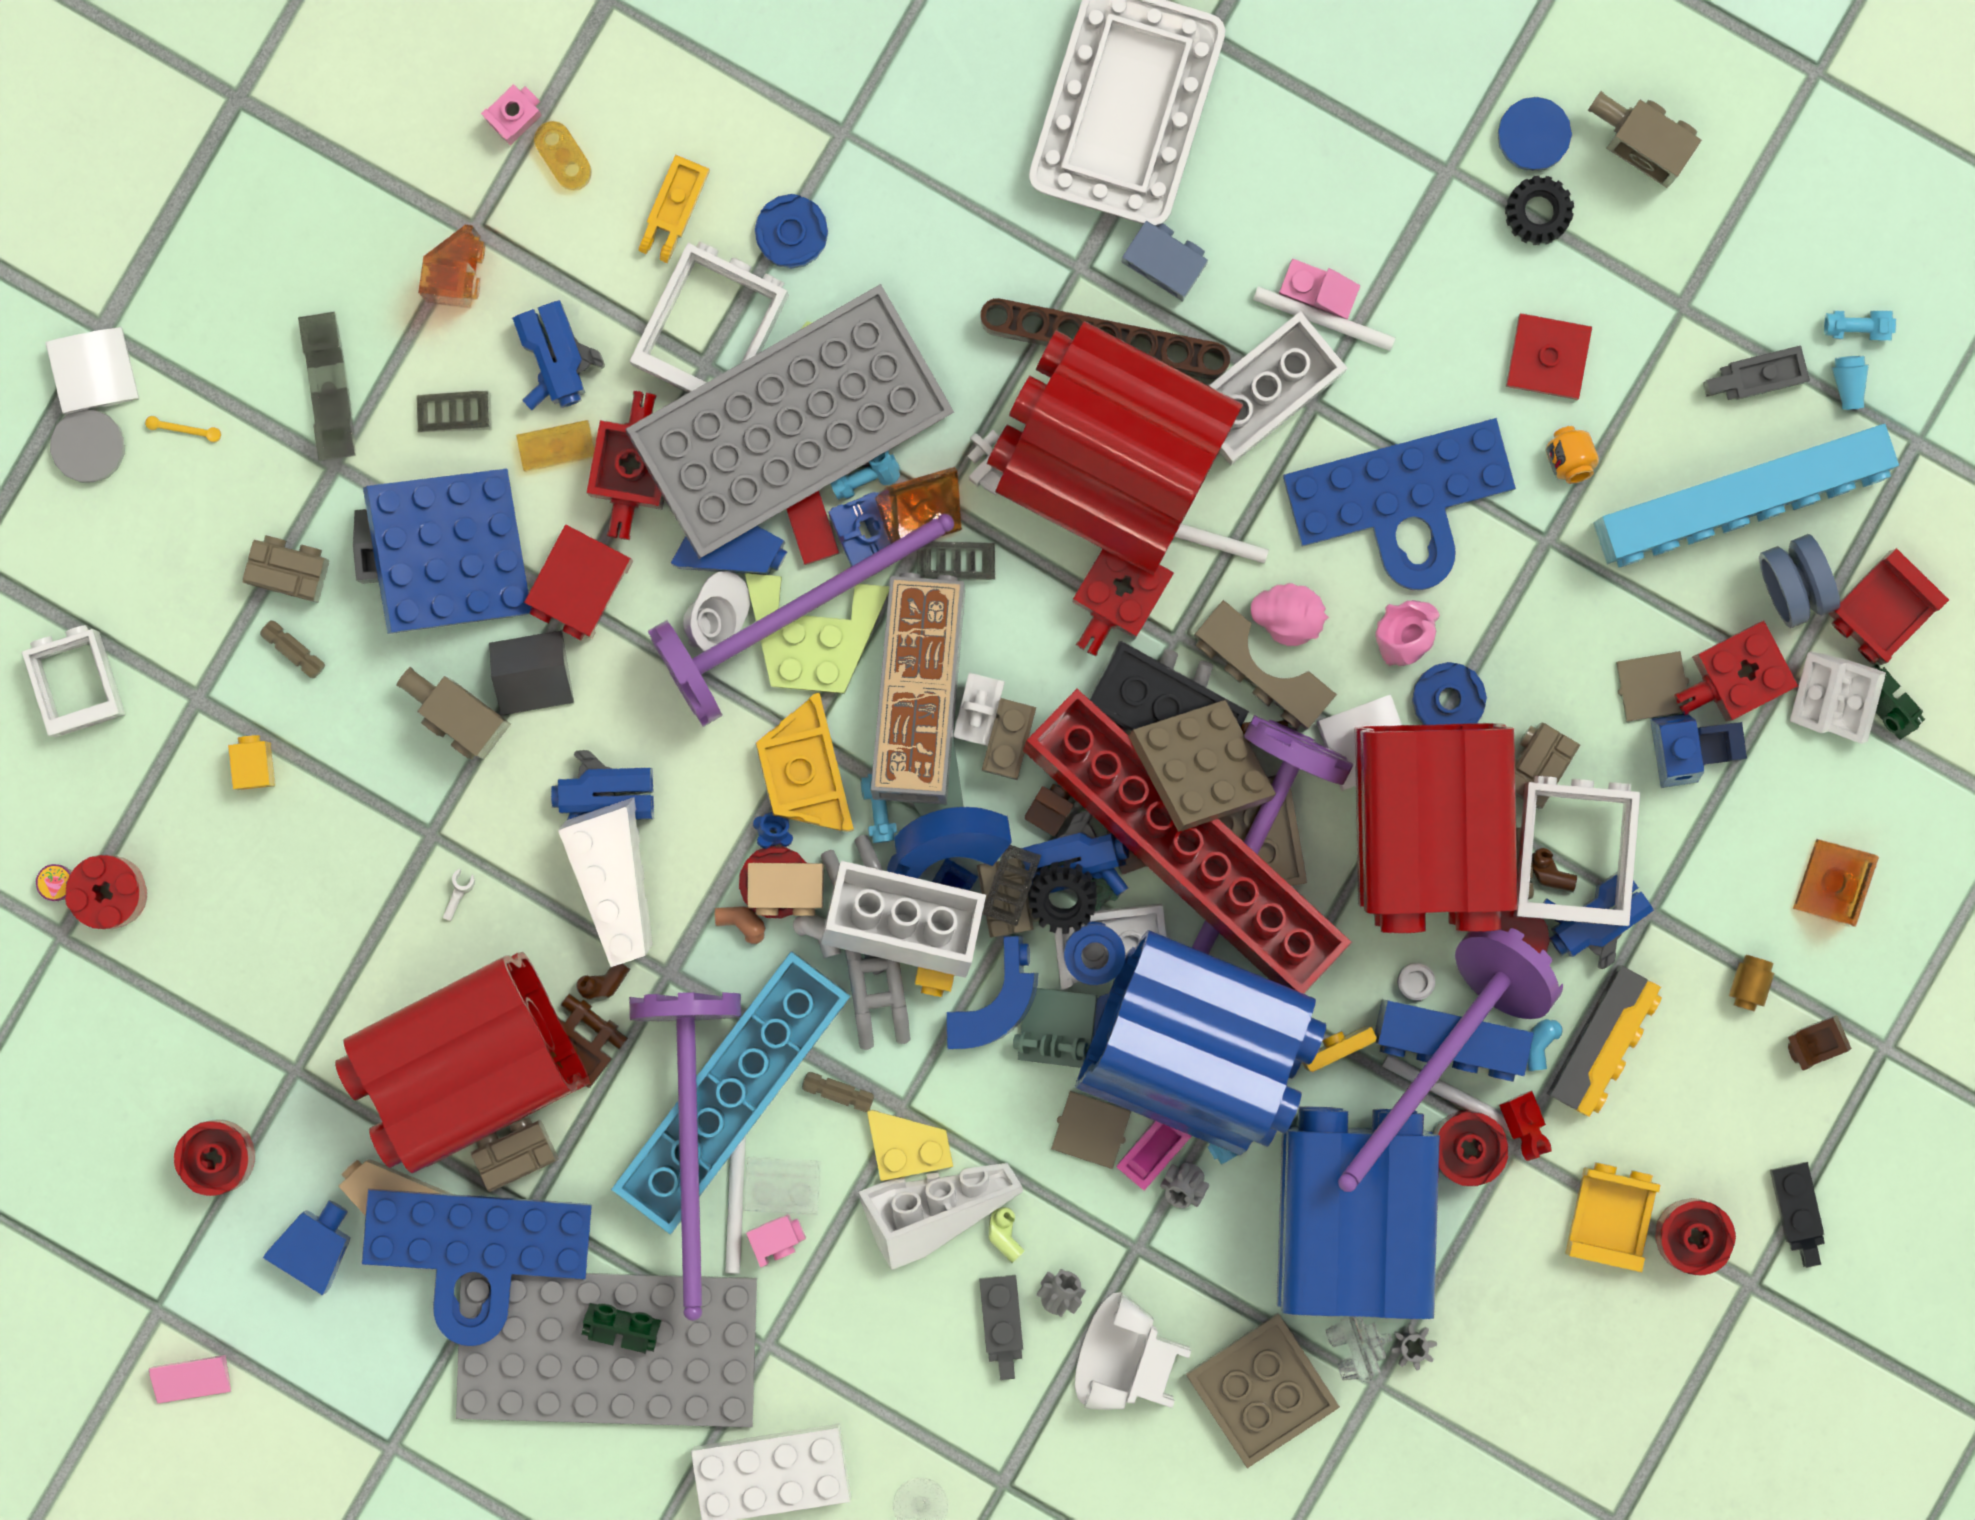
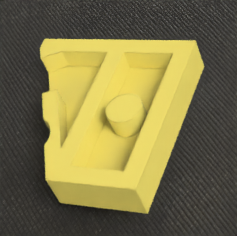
M869 1110L867 1112L881 1181L953 1167L947 1131L945 1129L881 1113L876 1110Z

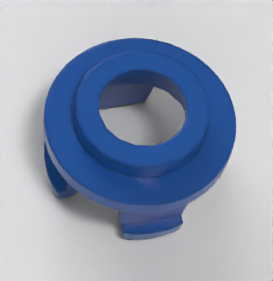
M1089 922L1087 925L1082 926L1081 930L1074 931L1066 940L1064 949L1065 964L1071 975L1078 981L1088 985L1105 984L1113 980L1123 968L1125 962L1123 941L1106 924ZM1090 943H1100L1108 950V962L1100 969L1088 968L1082 961V951Z

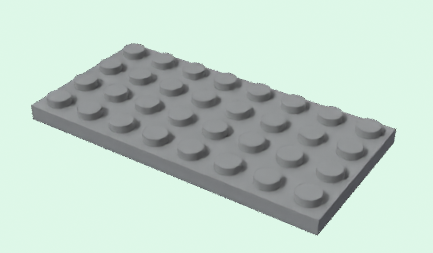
M880 284L631 425L625 431L700 559L951 415L954 411Z
M469 1272L461 1276L460 1312L467 1318L478 1316L481 1312L482 1303L485 1302L490 1293V1283L480 1273ZM586 1273V1279L511 1274L508 1316L499 1334L481 1345L464 1346L458 1344L456 1419L753 1427L757 1278L701 1276L702 1306L700 1307L702 1309V1316L698 1320L691 1321L684 1316L683 1276ZM589 1304H609L618 1310L630 1313L643 1312L649 1314L652 1318L662 1320L654 1352L647 1351L644 1354L621 1348L623 1335L616 1334L613 1346L589 1341L588 1336L581 1335L584 1324L583 1320Z

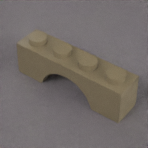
M1223 600L1194 634V637L1199 640L1195 646L1210 659H1213L1215 655L1227 664L1224 670L1236 681L1241 683L1243 679H1246L1255 687L1252 694L1269 707L1273 702L1284 712L1280 717L1295 730H1298L1300 726L1306 730L1309 729L1337 694L1309 671L1293 678H1277L1262 671L1253 661L1248 648V635L1252 623Z

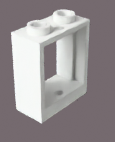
M87 625L65 631L67 637L53 641L52 637L35 640L30 643L31 649L22 651L48 736L59 737L125 715L100 632L94 629L88 630ZM90 644L107 702L59 717L41 659Z

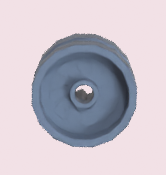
M1806 534L1791 540L1788 549L1789 554L1779 546L1760 553L1759 563L1768 593L1779 616L1787 627L1793 628L1808 622L1811 613L1810 608L1820 616L1839 609L1840 597L1833 573L1822 549L1812 535Z

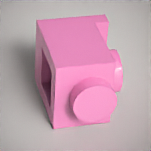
M514 84L496 102L481 113L484 119L510 146L542 116L536 108L540 103L538 98L526 86L519 90ZM511 104H517L520 107L519 113L515 116L507 114V108Z
M789 1214L753 1228L746 1233L760 1267L769 1263L767 1256L773 1254L775 1260L786 1257L795 1252L793 1245L806 1239L800 1221L798 1219L792 1221Z

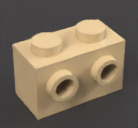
M748 863V908H756V915H778V908H793V916H815V908H823L824 864Z

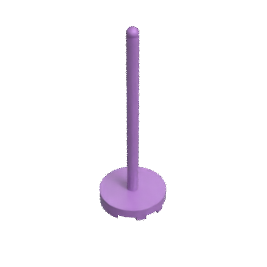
M948 514L940 515L938 519L931 520L694 658L690 657L668 620L648 630V634L687 704L704 727L722 717V713L702 677L703 673L946 534L945 532L951 531L954 527V520Z
M1254 715L1244 737L1264 751L1283 760L1271 784L1276 795L1271 801L1261 805L1244 840V843L1258 855L1300 769L1327 781L1344 785L1354 764L1347 761V758L1342 754L1314 742V739L1273 720L1267 721ZM1205 920L1192 948L1209 955L1219 932Z
M1511 928L1508 932L1503 930L1468 931L1459 943L1455 952L1457 967L1466 983L1478 997L1349 1164L1342 1176H1340L1338 1184L1343 1191L1352 1192L1355 1190L1356 1186L1359 1185L1493 1007L1517 1018L1538 1019L1545 1016L1561 996L1563 984L1558 985L1557 978L1549 966L1553 961L1552 958L1544 950L1538 953L1529 944L1522 940L1525 936L1523 933L1514 928Z
M691 992L678 993V997L661 994L644 995V998L629 997L630 1020L676 1021L683 1307H685L684 1316L691 1321L698 1320L702 1316V1309L700 1307L702 1306L695 1020L741 1017L740 993L722 992V996Z

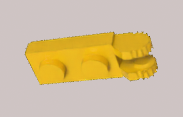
M675 154L648 217V227L640 243L639 252L647 254L651 250L657 229L659 228L669 232L666 243L660 252V260L665 263L669 262L677 245L678 238H682L710 172L709 168Z

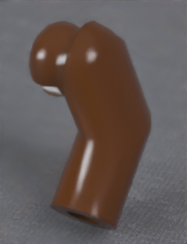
M1547 848L1537 849L1532 854V867L1538 882L1545 887L1573 893L1577 883V875L1558 871L1552 859V852Z
M622 963L610 967L605 975H584L577 981V991L583 998L589 1000L610 998L615 994L631 969Z

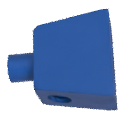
M1681 714L1650 719L1661 788L1698 783L1704 773V765L1696 720L1689 714L1686 716Z
M329 1200L319 1217L308 1210L302 1212L265 1253L263 1258L319 1294H326L331 1288L351 1237L338 1229L348 1211L339 1204Z

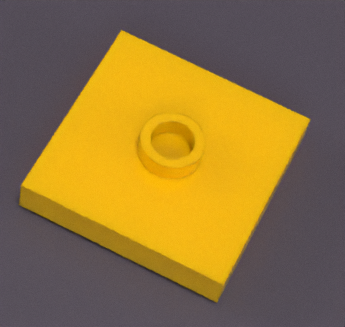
M1364 1026L1345 1036L1340 1031L1322 1040L1324 1046L1319 1048L1310 1065L1303 1062L1302 1064L1306 1070L1314 1072L1376 1042L1377 1037L1372 1027Z

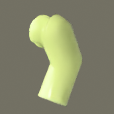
M1002 1207L996 1209L990 1217L988 1237L990 1242L1013 1263L1025 1250L1012 1238L1013 1222L1015 1221L1014 1212L1010 1208Z

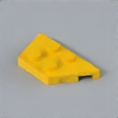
M815 693L797 710L783 719L772 731H769L756 742L773 816L851 832L854 828L820 693Z

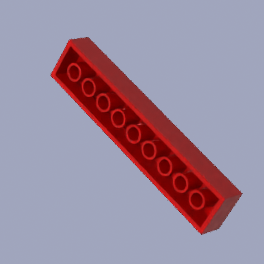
M1076 689L1026 740L1023 752L1269 980L1305 994L1351 944V941L1219 819L1178 832L1128 735L1079 689Z

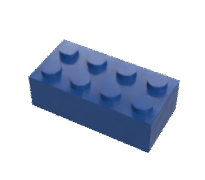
M1382 999L1375 1028L1377 1039L1374 1043L1381 1045L1379 1052L1404 1057L1407 1050L1417 1053L1416 1060L1428 1062L1462 1017ZM1482 1021L1453 1059L1452 1068L1476 1074L1478 1067L1488 1068V1076L1514 1082L1515 1075L1525 1076L1534 1033Z

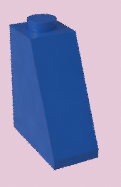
M756 526L700 559L685 536L671 564L678 569L730 571L741 574L769 575L771 569L779 570L788 552L783 549L785 545L783 539Z

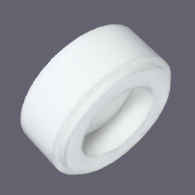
M1419 963L1409 964L1398 975V988L1408 999L1422 1000L1433 992L1435 976L1426 965Z

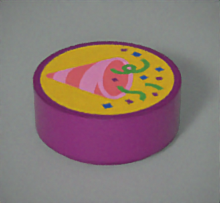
M51 864L42 868L36 877V888L39 894L49 901L64 900L66 897L67 880L71 874L70 869L59 864Z

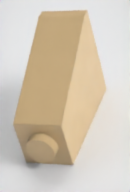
M371 1159L363 1164L356 1160L341 1174L345 1180L339 1185V1188L365 1216L368 1188L451 1194Z

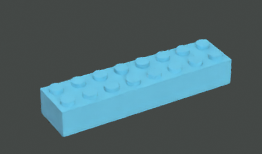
M1881 424L1602 516L1593 524L1606 563L1610 564L1617 561L1620 568L1645 558L1643 552L1652 550L1653 556H1657L1680 547V540L1687 539L1688 545L1708 539L1715 535L1714 529L1722 527L1723 533H1727L1750 524V517L1757 516L1758 522L1778 516L1786 512L1784 506L1789 504L1792 505L1793 510H1797L1820 501V494L1827 493L1828 499L1848 493L1850 490L1856 489L1855 483L1859 481L1862 482L1863 487L1884 481V479L1890 478V470L1898 467L1899 463L1886 424Z
M793 951L789 953L696 1076L699 1197L851 997L849 993ZM678 1102L611 1189L669 1234H672L681 1222Z

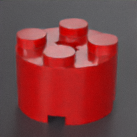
M97 855L83 860L73 869L66 884L65 902L67 907L77 920L95 929H116L133 922L142 913L147 901V887L140 869L131 861L119 856ZM110 884L109 891L113 893V897L102 900L103 894L100 892L102 886Z
M1461 1110L1450 1114L1438 1124L1433 1133L1440 1136L1439 1171L1449 1180L1462 1186H1479L1491 1182L1503 1171L1508 1160V1142L1503 1128L1498 1122L1479 1112L1472 1113L1476 1111ZM1475 1139L1474 1147L1478 1150L1475 1156L1467 1154L1464 1158L1462 1156L1464 1153V1149L1461 1147L1464 1141L1472 1142Z
M210 1120L193 1126L179 1139L174 1152V1166L182 1181L193 1192L206 1196L221 1195L237 1189L249 1178L255 1164V1149L249 1133L239 1125L227 1120ZM217 1149V1154L222 1156V1162L216 1163L214 1167V1161L208 1159V1153L214 1152Z
M1689 1198L1673 1203L1662 1213L1656 1223L1655 1238L1657 1248L1667 1263L1684 1273L1701 1276L1718 1271L1728 1262L1735 1246L1736 1232L1730 1217L1721 1208L1705 1200ZM1693 1228L1700 1232L1703 1231V1235L1698 1238L1700 1243L1698 1245L1690 1241L1688 1242Z

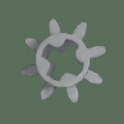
M1184 1163L1179 1168L1172 1164L1160 1187L1166 1190L1165 1197L1170 1204L1178 1208H1187L1190 1204H1193L1195 1207L1199 1206L1209 1188V1183L1204 1182V1173L1198 1166Z
M1060 1269L1056 1276L1047 1272L1041 1281L1042 1286L1037 1292V1296L1041 1297L1045 1310L1062 1317L1067 1309L1073 1314L1082 1304L1081 1298L1086 1290L1081 1288V1282L1074 1273Z
M1408 1323V1332L1403 1335L1399 1332H1394L1399 1342L1398 1346L1391 1347L1390 1351L1403 1355L1398 1363L1401 1367L1406 1365L1408 1361H1411L1414 1368L1419 1370L1420 1361L1426 1359L1433 1362L1434 1359L1428 1353L1429 1348L1437 1346V1342L1425 1339L1429 1331L1427 1327L1422 1328L1418 1333L1414 1331L1413 1325ZM1420 1338L1421 1352L1419 1354L1412 1352L1410 1355H1407L1409 1349L1405 1345L1406 1341L1411 1340L1415 1342Z

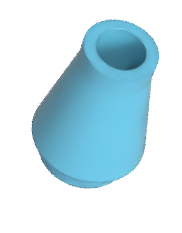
M1865 356L1835 358V367H1832V371L1841 398L1842 410L1864 408L1869 364H1865Z

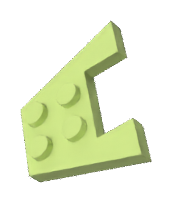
M745 573L755 619L758 621L779 609L782 577ZM857 584L854 586L851 620L804 615L762 639L761 645L771 687L845 694L889 595V586Z

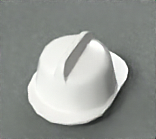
M730 571L713 574L702 586L696 601L688 607L684 614L683 626L689 639L688 644L692 647H699L702 651H706L741 630L750 607V594L745 581L738 574Z

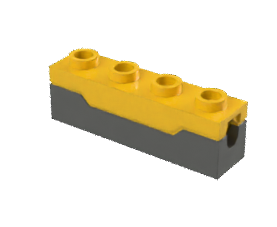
M1617 965L1550 1086L1547 1095L1585 1116L1590 1117L1593 1111L1599 1113L1608 1097V1094L1604 1092L1610 1079L1616 1081L1626 1065V1061L1622 1060V1057L1628 1047L1635 1048L1644 1032V1029L1640 1027L1646 1014L1652 1016L1661 1002L1662 997L1658 995L1661 987L1623 965Z

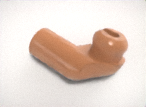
M746 906L715 908L716 926L736 925L745 935V940L750 944H758L764 939V922L752 909Z

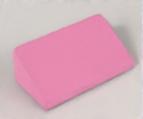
M226 1355L149 1368L157 1404L231 1392Z

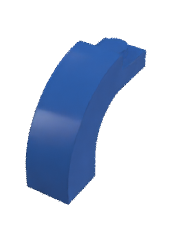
M977 807L946 808L923 815L906 825L894 837L896 854L891 857L887 871L918 879L932 864L952 857L970 858L993 866L1012 843L1008 816Z
M1023 936L1004 937L1005 975L1003 987L997 998L985 1008L977 1011L947 1012V1049L975 1048L993 1043L1012 1032L1025 1018L1037 992L1039 973H1024V966H1029L1030 948L1028 943L1023 944Z

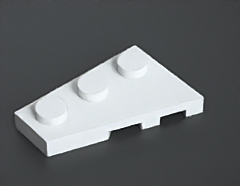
M1162 903L1095 911L1094 916L1091 915L1090 922L1104 923L1120 936L1125 947V955L1132 947L1135 948L1147 930L1167 937ZM1057 927L1056 933H1054L1061 991L1079 982L1067 969L1064 959L1066 940L1074 932L1073 927L1069 928V934H1062V928ZM1090 943L1083 949L1081 958L1084 965L1088 968L1100 969L1108 962L1109 953L1104 945Z

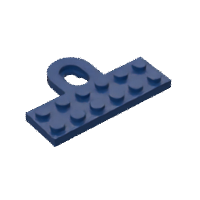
M1497 418L1283 475L1302 547L1373 528L1381 561L1387 575L1399 586L1410 590H1425L1436 586L1448 576L1454 565L1456 555L1455 544L1445 508L1516 489ZM1408 518L1422 520L1428 525L1431 532V540L1427 547L1429 556L1422 564L1412 563L1408 559L1406 552L1397 544V527Z
M368 1188L362 1264L436 1269L433 1314L439 1330L454 1343L464 1346L481 1345L492 1340L505 1325L509 1308L511 1274L586 1279L592 1205L587 1203ZM469 1272L482 1274L490 1283L489 1296L482 1303L481 1312L474 1318H467L461 1314L459 1309L460 1303L454 1295V1287L460 1276Z

